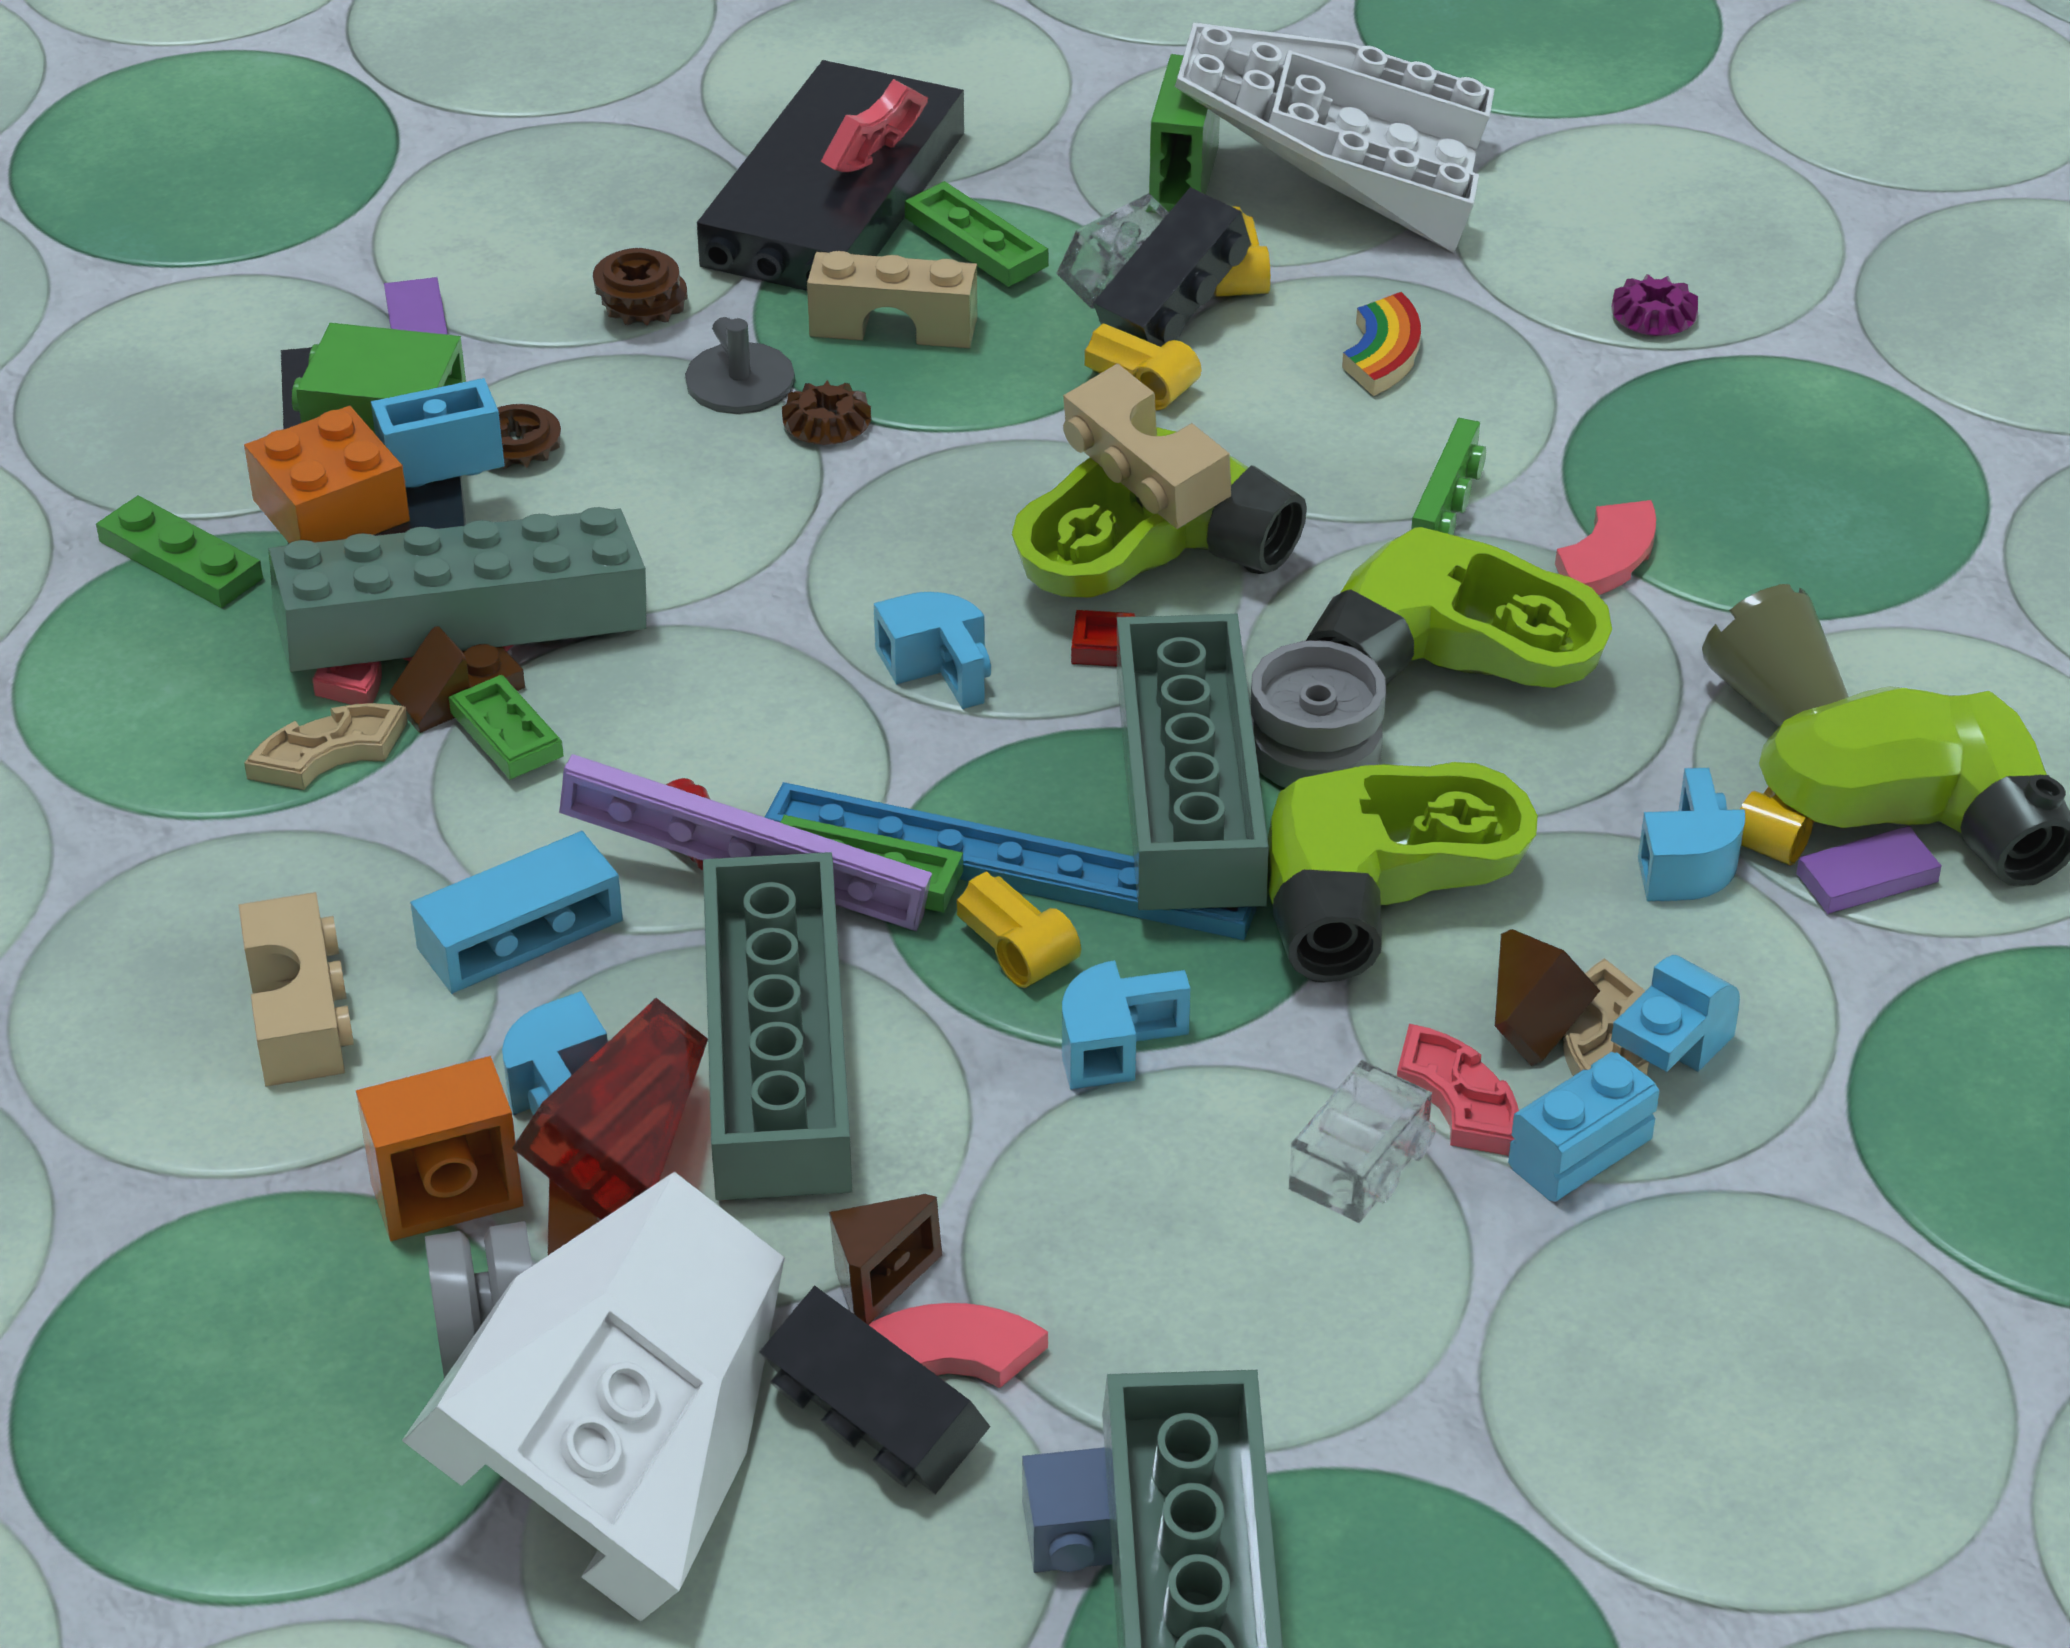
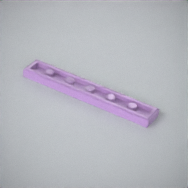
M574 754L570 756L564 767L559 809L561 814L700 860L832 852L835 905L914 931L918 930L924 917L932 877L931 872Z

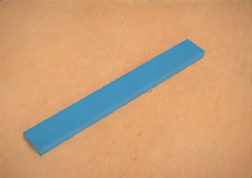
M785 782L782 783L765 815V818L781 822L783 816L788 815L963 852V873L960 880L970 881L987 871L992 877L1000 876L1017 892L1245 940L1257 906L1238 908L1138 910L1133 856Z

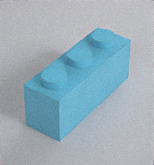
M583 831L410 902L417 949L451 994L623 921L619 875Z

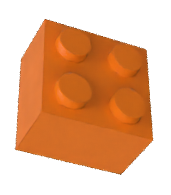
M351 406L325 412L320 417L287 429L273 431L263 438L244 444L253 500L288 543L299 540H308L315 543L343 540L352 535L362 533L374 535L410 521L403 465Z
M491 1056L356 1090L370 1181L390 1242L524 1206L512 1111Z

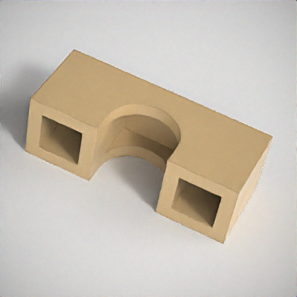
M844 251L815 253L807 281L809 337L863 340L870 312L881 307H892L905 312L913 320L916 327L917 345L957 348L971 347L977 321V263H963L953 259H940L937 261L908 259L898 255H886L883 257L853 255Z
M1118 363L1063 395L1065 411L1063 431L1069 444L1076 451L1086 453L1103 468L1106 475L1113 482H1121L1139 497L1149 512L1153 514L1158 513L1176 529L1231 496L1230 453L1193 423L1173 434L1157 436L1155 393Z
M316 892L238 904L244 950L253 993L250 995L256 1039L265 1087L344 1074L341 1047L354 1045L348 1005L334 1006V1001L347 999L341 960L327 961V956L339 954L334 916L320 917Z

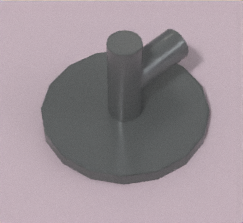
M722 317L717 319L713 324L712 330L720 345L702 351L690 361L685 373L688 394L700 405L717 412L734 414L757 412L778 404L791 392L795 382V373L791 360L780 350L765 344L749 342L748 323L740 318L730 319Z

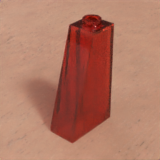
M655 998L542 1102L512 1149L600 1220L604 1219L659 1182L708 1038L658 998Z

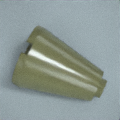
M1779 584L1760 590L1745 598L1729 610L1735 619L1722 632L1715 624L1708 632L1702 646L1703 658L1710 669L1777 727L1783 721L1802 711L1849 697L1812 600L1802 588H1799L1798 593L1794 592L1789 584Z

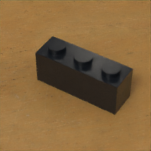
M1190 187L1093 302L1100 324H1107L1160 347L1167 341L1177 340L1187 321L1201 305L1206 304L1212 298L1217 285L1232 267L1239 265L1245 258L1251 242L1242 212Z
M815 1285L759 1351L777 1372L770 1383L780 1393L801 1409H804L811 1400L825 1410L827 1413L821 1419V1422L852 1448H855L863 1439L879 1451L873 1458V1462L905 1488L915 1479L936 1495L991 1427L971 1400Z

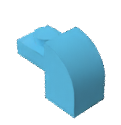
M918 592L874 603L875 649L896 685L941 673L962 709L985 703L984 678L991 675V663L985 648V618L981 610L961 597L941 592Z
M1684 768L1678 811L1644 812L1638 862L1647 901H1682L1708 897L1725 888L1737 872L1745 825V809L1727 810L1724 793H1715L1710 768Z
M1678 955L1668 956L1654 966L1651 986L1614 1021L1611 1041L1666 1072L1678 1061L1699 1072L1735 1036L1740 1005L1739 991L1734 985Z
M1114 960L1090 967L1073 979L1067 987L1062 1000V1060L1070 1090L1135 1081L1137 1041L1189 1035L1191 988L1185 970L1120 979Z
M581 991L538 1006L521 1016L507 1032L502 1048L508 1102L512 1114L515 1115L531 1109L538 1126L541 1129L550 1126L563 1150L579 1145L587 1132L584 1096L581 1090L590 1088L611 1077L607 1033Z

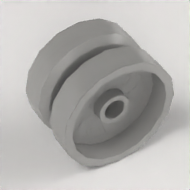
M1301 641L1281 646L1263 657L1252 673L1251 718L1258 771L1275 784L1287 787L1303 777L1364 765H1378L1382 752V720L1385 713L1386 684L1385 676L1376 662L1356 648L1332 641Z
M525 1221L489 1227L484 1237L488 1271L474 1273L470 1240L461 1231L425 1236L444 1379L509 1284L519 1274L533 1266Z

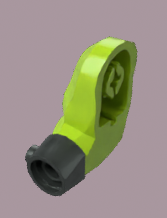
M1156 427L1157 436H1166L1176 432ZM1230 455L1231 496L1176 529L1158 513L1153 514L1149 512L1139 497L1121 482H1113L1106 475L1103 468L1089 457L1078 465L1052 491L1045 493L1026 505L1016 515L1011 535L1027 578L1041 590L1062 597L1092 598L1116 590L1134 576L1164 565L1178 557L1185 548L1209 550L1214 556L1244 565L1248 571L1255 574L1275 571L1286 562L1301 537L1306 522V501L1301 495L1256 466L1251 465L1247 467Z

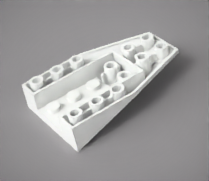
M1193 22L1175 84L1177 89L1310 177L1452 253L1455 252L1474 205L1479 174L1473 173L1478 145L1490 117L1494 88L1484 86L1473 78H1459L1434 70L1430 65L1423 62H1409L1387 55L1382 50L1373 46H1359L1343 41Z
M673 1172L519 1274L509 1284L402 1441L461 1486L485 1464L598 1549L581 1577L641 1622L679 1592L747 1453L765 1358L759 1351L769 1341L785 1257L680 1175Z

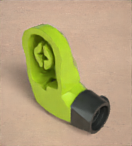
M1417 527L1386 543L1352 572L1342 591L1331 599L1306 641H1332L1356 648L1376 662L1385 676L1386 685L1407 668L1410 661L1425 658L1435 665L1465 673L1494 675L1523 685L1556 688L1580 681L1596 669L1612 632V624L1608 605L1591 587L1571 577L1545 571L1508 551L1487 543Z
M1892 686L1868 690L1834 703L1802 711L1783 721L1763 745L1759 766L1766 784L1786 805L1815 822L1847 828L1881 823L1918 825L1940 821L1962 833L1964 842L1999 879L2009 886L2036 885L2056 874L2070 861V810L2064 800L2066 791L2057 780L2047 775L2036 743L2018 713L1993 692L1984 691L1968 695H1942L1924 690Z
M1450 762L1433 766L1364 765L1299 778L1278 794L1267 838L1269 846L1267 890L1273 904V916L1288 959L1295 971L1301 973L1309 980L1320 983L1342 981L1360 975L1375 963L1381 953V905L1409 901L1432 890L1484 885L1510 875L1527 853L1537 832L1538 815L1527 793L1504 773L1478 763Z

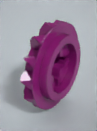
M1646 274L1642 281L1634 278L1626 279L1623 287L1616 288L1611 309L1616 320L1630 330L1651 336L1672 335L1685 331L1695 323L1698 317V296L1689 292L1688 284L1686 283L1673 284L1669 276L1663 279H1654L1649 274Z

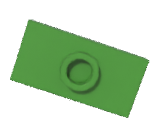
M503 675L494 677L449 697L451 714L510 780L564 757L562 740Z

